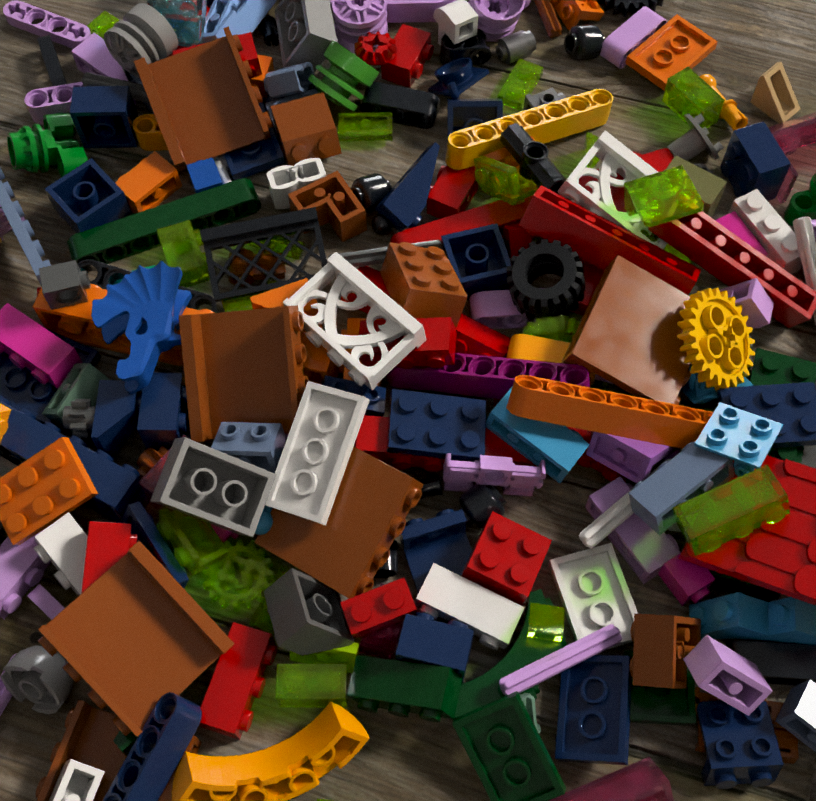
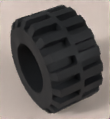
M541 239L540 244H536L535 241L530 242L527 249L521 247L518 250L519 256L513 255L510 260L511 266L507 267V284L517 310L521 314L525 313L526 318L530 320L537 317L540 323H545L546 319H551V323L557 322V317L562 316L564 319L570 316L569 310L576 311L579 308L578 301H583L584 291L586 290L582 261H580L577 252H572V248L568 244L562 247L561 241L558 240L548 243V239ZM545 274H555L561 277V280L550 288L541 289L531 285L536 278Z

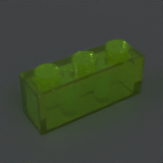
M768 465L673 507L677 525L695 556L703 552H713L723 543L734 538L746 537L754 529L768 523H777L785 515L790 514L788 495Z

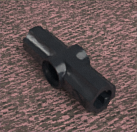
M517 123L509 125L501 133L500 141L519 163L520 175L527 180H532L538 188L542 185L559 194L558 190L566 179L549 160L547 146L541 142L534 141L525 129Z

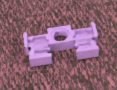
M447 453L443 464L444 490L466 492L473 487V482H476L479 485L503 486V494L532 496L535 486L537 489L541 488L543 480L546 478L544 460H541L539 467L515 465L512 457L480 455L479 460L470 462L451 460V453Z

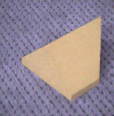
M777 62L760 76L750 102L779 124H784L800 110L782 62Z

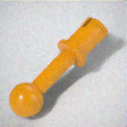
M710 74L699 76L695 82V88L699 93L708 95L718 107L717 116L724 119L733 131L746 127L748 118L737 108L735 100H726L717 90L716 79Z

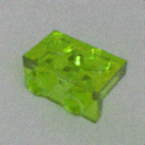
M167 507L160 509L157 529L165 541L170 540L175 548L174 555L180 566L183 568L187 566L192 576L228 557V550L209 523L175 510L170 512Z

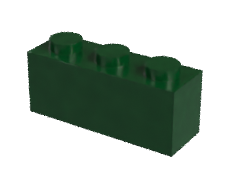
M357 655L347 696L358 703L357 708L367 712L376 713L378 708L388 709V713L399 717H408L409 713L420 714L419 717L421 719L440 722L441 718L454 719L463 678L450 667Z

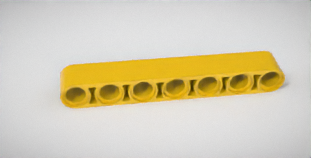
M594 89L455 131L448 136L445 162L450 168L457 170L481 164L482 156L505 147L500 141L501 133L514 123L522 126L530 136H533L535 141L543 144L602 126L608 121L613 103V95L604 89Z

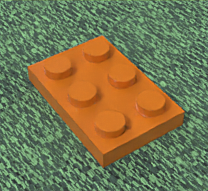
M676 14L627 56L625 64L666 92L715 50L718 41Z
M68 437L59 438L0 477V521L12 545H21L68 512L70 513L98 494Z

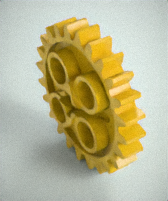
M707 288L691 294L690 300L683 302L686 309L679 311L684 320L677 322V325L683 329V333L678 334L677 338L684 341V345L679 348L680 351H686L687 353L684 363L691 362L690 373H698V382L706 381V388L714 387L715 390H719V388L737 387V384L744 383L743 377L750 375L747 368L754 365L749 358L755 355V352L750 348V344H754L755 340L749 337V333L752 332L753 328L746 326L749 317L748 315H741L743 306H735V297L728 298L726 290L720 292L719 288Z

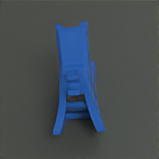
M160 261L154 268L150 269L139 265L137 270L126 274L118 284H108L106 286L107 295L103 299L92 301V319L97 328H102V336L106 344H111L124 332L127 339L131 342L129 357L127 359H120L117 362L116 369L118 378L125 381V389L130 394L137 393L150 383L162 352L171 350L176 345H181V336L178 334V330H180L179 316L183 314L186 306L192 299V294L188 290L178 289L183 275L181 268L169 267L163 261Z

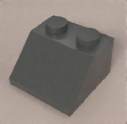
M291 568L264 591L267 612L271 618L275 633L274 638L278 647L304 656L350 646L355 642L340 604L342 601L339 592L317 579Z

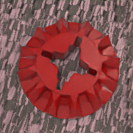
M379 30L376 34L367 32L366 36H359L358 42L354 43L355 55L369 65L386 64L393 60L397 53L395 39L390 38L389 33L381 35ZM374 45H379L375 52H373Z

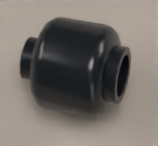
M576 25L565 36V50L574 60L594 59L600 55L605 37L597 25Z
M373 173L355 179L350 189L362 204L366 213L376 211V206L388 194L392 186L381 174Z
M475 484L459 498V504L463 508L467 520L466 524L469 527L475 524L478 528L483 529L492 511L502 516L505 514L503 505L507 502L492 485Z

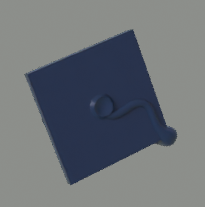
M460 58L438 68L434 74L439 81L427 90L430 93L450 96L455 100L459 98L461 93L490 72L488 69L472 67L471 58Z

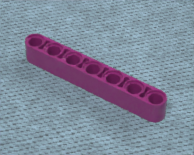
M455 353L454 365H444L441 368L414 366L410 369L394 367L386 375L388 384L395 388L502 399L513 386L515 377L518 375H529L590 387L589 372L581 365Z

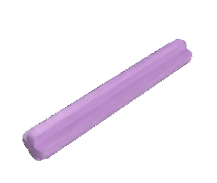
M610 624L499 680L501 692L505 696L516 691L521 693L620 643L622 637L619 629Z

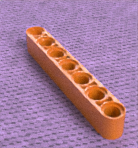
M518 375L515 377L506 407L511 414L522 418L681 449L688 443L698 439L713 414L712 411L529 375Z

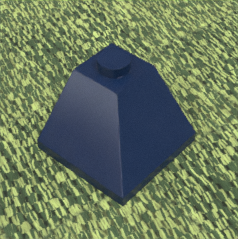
M99 380L91 438L97 449L106 452L114 459L138 425L142 391L130 394L125 389V381Z

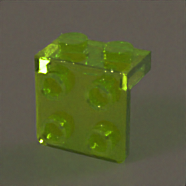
M486 156L474 159L475 178L481 192L508 202V204L516 205L524 202L525 198L534 195L538 190L537 185L532 180H527L520 175L519 168Z
M682 165L624 183L625 210L629 216L639 214L646 227L660 225L701 212L704 209V201Z

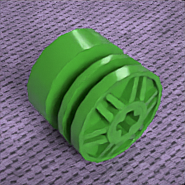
M332 40L323 54L332 65L328 69L317 64L315 68L325 76L321 80L311 74L308 80L313 83L319 93L323 92L327 99L338 106L355 112L358 105L352 102L349 97L353 94L362 100L364 96L356 86L360 83L366 87H371L380 72Z

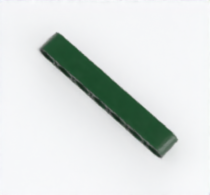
M242 178L74 234L68 239L67 246L72 261L76 260L77 264L86 259L110 264L200 233L202 229L221 226L253 215L260 210L261 201L252 181Z

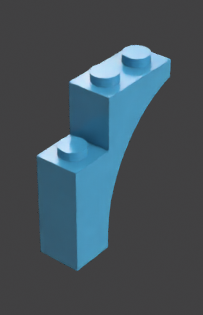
M736 592L689 605V617L701 619V640L708 635L713 639H745L816 645V605L792 597L766 602Z

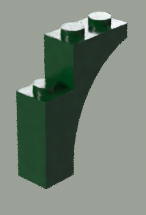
M542 589L530 592L526 600V616L523 629L507 655L483 675L461 684L454 718L504 697L505 695H503L499 686L501 678L567 646L562 630H556L552 620L555 617L553 604L550 598H544ZM537 684L519 694L530 693L536 702V694L540 693L539 685Z

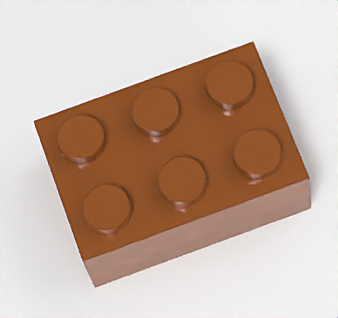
M389 242L380 274L390 298L414 318L451 317L454 326L457 327L468 296L445 251L435 246L424 248L417 247L408 242H401L400 244Z

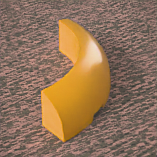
M330 701L324 710L306 727L288 739L266 749L235 756H206L185 752L174 776L172 801H287L318 786L320 783L319 778L336 766L339 769L344 767L362 749L370 737L363 725L353 714L342 706Z

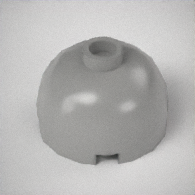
M37 645L19 651L3 668L5 672L1 675L6 689L15 699L22 703L27 698L35 703L31 709L45 714H52L58 711L71 693L74 680L62 668L67 661L58 652L52 657L43 646Z

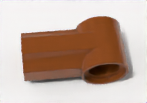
M242 248L239 252L251 261L256 256L251 250ZM263 253L256 264L270 272L278 259L269 253ZM236 257L228 271L241 278L249 264ZM283 262L274 273V276L278 279H285L286 266ZM253 268L245 282L251 285L254 280H264L266 275ZM228 276V281L236 285L237 281Z

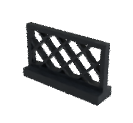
M316 207L200 230L215 302L263 293L305 278L309 281L314 275H310L302 269L311 256L321 262L322 268L327 264ZM315 230L316 241L310 250L297 242L302 232ZM295 234L293 238L287 236V235ZM277 237H282L290 242L281 255L268 248L272 240ZM247 243H254L261 248L252 261L239 253ZM293 245L307 253L299 266L285 259ZM317 246L320 256L314 253ZM224 248L232 253V255L222 267L213 261L212 250ZM265 251L278 259L270 272L256 264ZM236 257L249 264L241 278L228 271ZM282 262L295 270L289 280L282 281L274 276ZM215 267L220 270V272H219V274H218L217 276H216ZM253 268L266 275L262 284L254 287L245 282ZM299 273L304 275V277L296 278ZM224 274L237 281L232 291L220 293L218 283ZM270 279H272V280L275 281L274 283H269V284H268V282L270 281ZM241 285H244L245 287H247V288H245V289H240V290H239V288L241 287Z

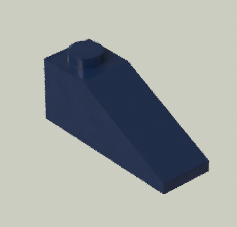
M436 142L424 150L375 208L379 214L387 217L399 232L406 228L415 227L422 219L419 214L426 207L440 147Z

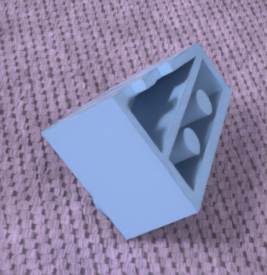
M214 0L201 26L199 44L224 37L225 32L223 28L228 26L232 36L252 33L277 0Z

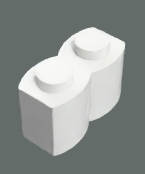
M320 158L304 159L294 166H278L266 173L275 209H289V193L326 176Z

